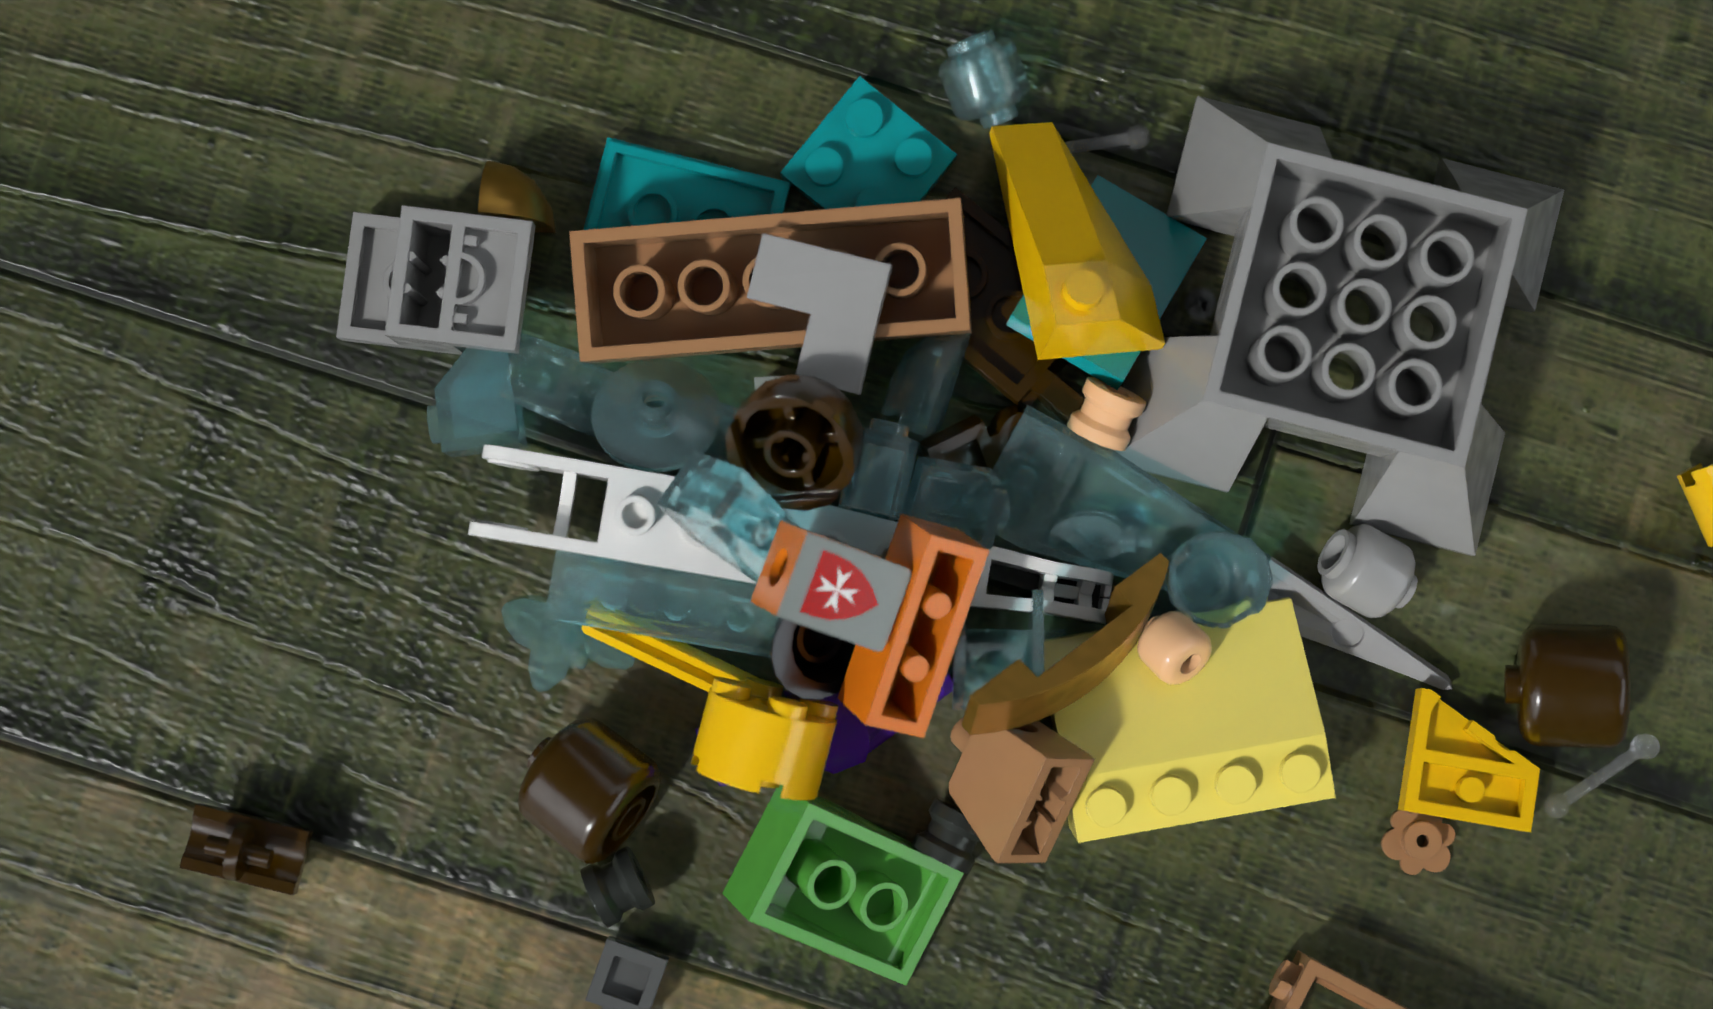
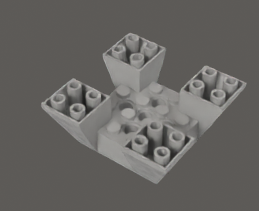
M1197 96L1166 215L1180 223L1235 236L1210 336L1164 337L1165 345L1162 349L1140 352L1124 380L1123 388L1137 394L1147 404L1142 415L1132 419L1128 428L1131 440L1126 451L1107 448L1104 461L1227 493L1263 427L1366 453L1349 525L1369 524L1388 535L1475 556L1505 432L1481 404L1504 306L1531 313L1536 309L1564 189L1443 158L1439 160L1433 184L1333 159L1322 131L1318 126ZM1362 233H1371L1380 238L1385 247L1384 261L1373 260L1363 252L1360 243ZM1291 279L1301 284L1307 297L1304 308H1293L1283 301L1279 291L1281 280ZM1347 295L1357 296L1367 304L1370 311V319L1367 325L1356 324L1347 316L1344 307ZM1412 312L1422 313L1431 321L1433 336L1430 342L1418 339L1411 331L1409 320ZM1332 358L1342 359L1351 366L1354 372V383L1350 390L1337 387L1330 379L1328 367Z

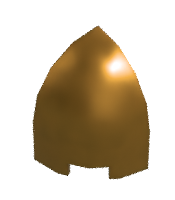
M487 161L482 173L478 213L485 216L532 221L536 226L535 232L556 233L552 208L536 182L514 166Z

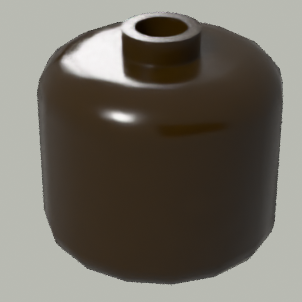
M1535 624L1525 629L1519 639L1517 665H1505L1504 670L1505 704H1517L1518 726L1524 740L1531 745L1546 747L1613 748L1620 745L1625 739L1630 716L1631 681L1627 639L1623 632L1612 625Z
M594 718L578 719L562 728L554 737L545 738L534 749L527 762L528 771L520 786L518 807L528 822L581 862L594 864L607 859L616 852L642 822L659 792L661 772L657 764L650 757L601 721Z

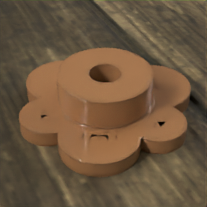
M1401 810L1393 812L1390 818L1393 828L1385 832L1381 839V848L1384 854L1391 859L1400 860V868L1409 875H1416L1423 868L1430 872L1443 871L1449 865L1451 858L1447 846L1455 840V830L1453 827L1442 823V817ZM1423 835L1425 841L1422 845L1419 846L1417 844V838L1418 836Z

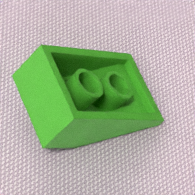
M779 785L775 789L722 894L748 921L906 986L964 873L921 852L912 846L911 842L818 795L814 800L780 798L783 785Z

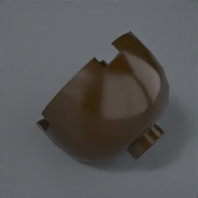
M791 374L765 381L741 403L725 437L727 460L737 479L748 490L754 484L761 491L771 495L768 503L781 509L808 511L828 506L835 501L841 491L849 485L863 450L862 424L850 400L835 385L816 376Z

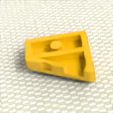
M1417 688L1415 690L1398 810L1531 833L1540 768L1517 751L1509 750L1495 739L1492 733L1477 722L1468 720L1440 699L1441 696L1433 690Z

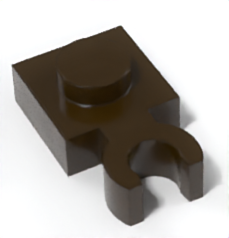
M1017 405L1007 406L995 414L988 427L985 426L984 421L974 414L919 441L939 496L949 504L1003 477L1004 475L998 460L1006 456L1021 459L1033 454L1039 448L1037 440L1028 433L1010 440L1012 429L1029 419L1027 412Z

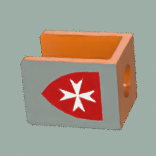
M780 520L750 602L775 616L874 651H882L886 645L911 578V571L904 566L887 561L877 555Z

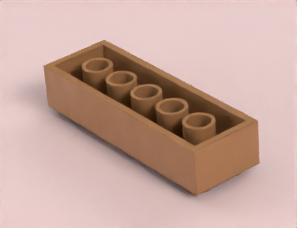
M960 198L569 231L580 362L600 364L802 347L810 314L747 298L762 233L892 265L874 341L972 333L964 215Z

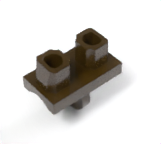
M203 803L195 804L191 832L179 868L295 895L298 892L313 830Z

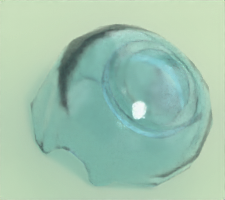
M1210 530L1196 534L1182 543L1172 553L1164 582L1171 605L1177 611L1189 617L1194 623L1210 628H1230L1249 615L1262 611L1271 590L1273 576L1268 556L1251 538L1230 531Z

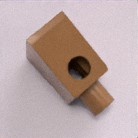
M961 718L954 725L950 735L951 742L962 752V755L949 781V794L996 863H1046L1095 759L1039 721L1005 731L969 735L961 726L963 718Z

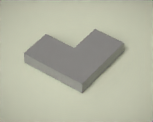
M762 233L747 298L810 314L796 374L816 376L835 385L840 390L861 395L893 266Z

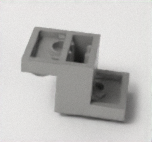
M402 206L400 218L353 212L336 337L342 341L467 356L468 348L519 354L535 224L532 221L411 206Z

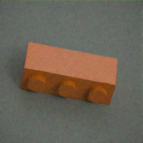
M900 514L885 560L910 569L911 578L884 649L882 651H874L856 644L838 695V699L865 725L921 738L925 737L990 551L959 529Z

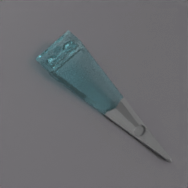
M1029 405L1026 406L966 517L971 522L1022 549L1089 568L1112 572L1114 575L1123 578L1129 577L1159 553H1162L1170 561L1161 587L1162 590L1221 609L1290 597L1302 637L1362 658L1442 690L1452 689V682L1447 674L1343 604L1332 599L1324 591L1113 449L1103 447L1079 436L1066 425Z

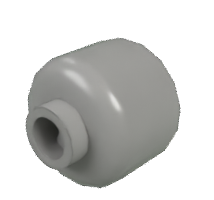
M1369 524L1356 525L1348 530L1342 529L1337 531L1326 542L1319 556L1317 567L1318 572L1322 574L1321 580L1324 592L1332 599L1368 618L1382 617L1394 608L1404 607L1413 597L1418 583L1417 576L1414 575L1416 562L1413 551L1402 542Z

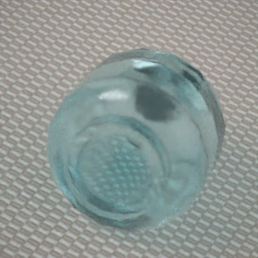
M990 29L946 47L949 57L940 64L939 76L952 110L958 119L962 121L980 119L983 129H987L1019 115L1015 104L1025 99L1029 94L1030 82L1012 39L1008 37L996 38L993 30Z

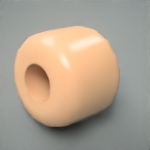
M1169 611L1151 618L1145 624L1137 645L1140 659L1159 679L1170 685L1181 684L1197 675L1206 665L1212 651L1209 636L1189 616L1181 611Z

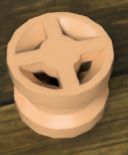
M1087 377L1082 388L1085 400L1081 409L1071 413L1067 427L1093 443L1117 451H1126L1131 440L1128 428L1133 418L1142 415L1147 404L1146 401L1121 386L1117 391L1095 377Z

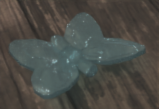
M614 573L599 577L581 593L576 615L570 598H563L557 603L561 618L547 603L526 598L505 603L501 609L505 628L517 643L531 649L528 669L532 687L538 692L548 691L565 678L572 663L578 669H584L588 663V658L606 668L625 670L633 666L635 657L592 638L581 630L587 612L595 602H601L624 614L626 613L629 594L623 575Z

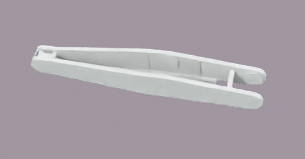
M484 445L481 458L488 460V463L522 470H544L564 474L553 535L528 531V528L485 520L470 522L468 535L756 585L780 520L877 555L883 559L886 558L898 522L831 505L808 511L781 509L768 503L771 495L762 491L502 446ZM578 477L608 482L597 543L568 538ZM980 543L990 551L970 607L1040 614L1043 594L1045 615L1106 624L1105 611L1110 599L1106 598H1110L1114 573L1054 562ZM991 563L1039 574L1036 599L986 594ZM1057 578L1077 581V585L1075 587L1058 584L1056 581ZM1095 584L1101 585L1099 597H1104L1099 598L1097 609L1092 608V593ZM1054 597L1072 599L1074 603L1056 602Z

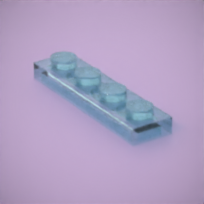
M556 550L553 559L544 619L765 657H771L770 645L773 640L775 624L779 617L750 602L756 585Z

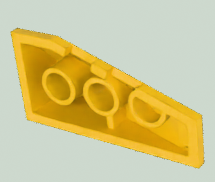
M1046 122L992 126L989 135L1038 360L1162 349L1165 345L1152 285L1054 124Z

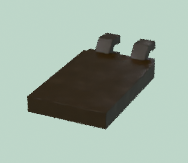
M955 187L945 199L960 198L963 205L972 333L934 337L1015 405L1019 406L1023 402L1030 408L1038 400L1048 411L1067 425L1071 413L1081 409L1085 400L1057 376L1069 362L1063 358L1038 360L1034 341L1006 325L1024 295L1011 233Z

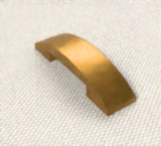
M1159 553L1115 586L1105 611L1107 625L1037 677L1018 659L972 693L969 697L961 726L969 735L988 734L1014 729L1050 716L1092 691L1119 666L1138 641L1153 610L1165 580L1170 561L1162 553Z

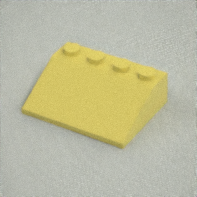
M1290 597L1188 614L1187 616L1209 636L1212 651L1204 668L1186 682L1170 685L1159 679L1140 659L1137 641L1119 666L1098 686L1073 704L1050 715L1054 732L1075 744L1095 759L1067 817L1069 828L1078 843L1336 798L1326 734ZM1099 630L1045 639L1044 672Z

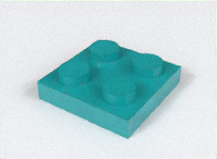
M859 76L782 169L780 176L784 181L790 182L794 189L820 210L918 202L924 200L957 159V154Z

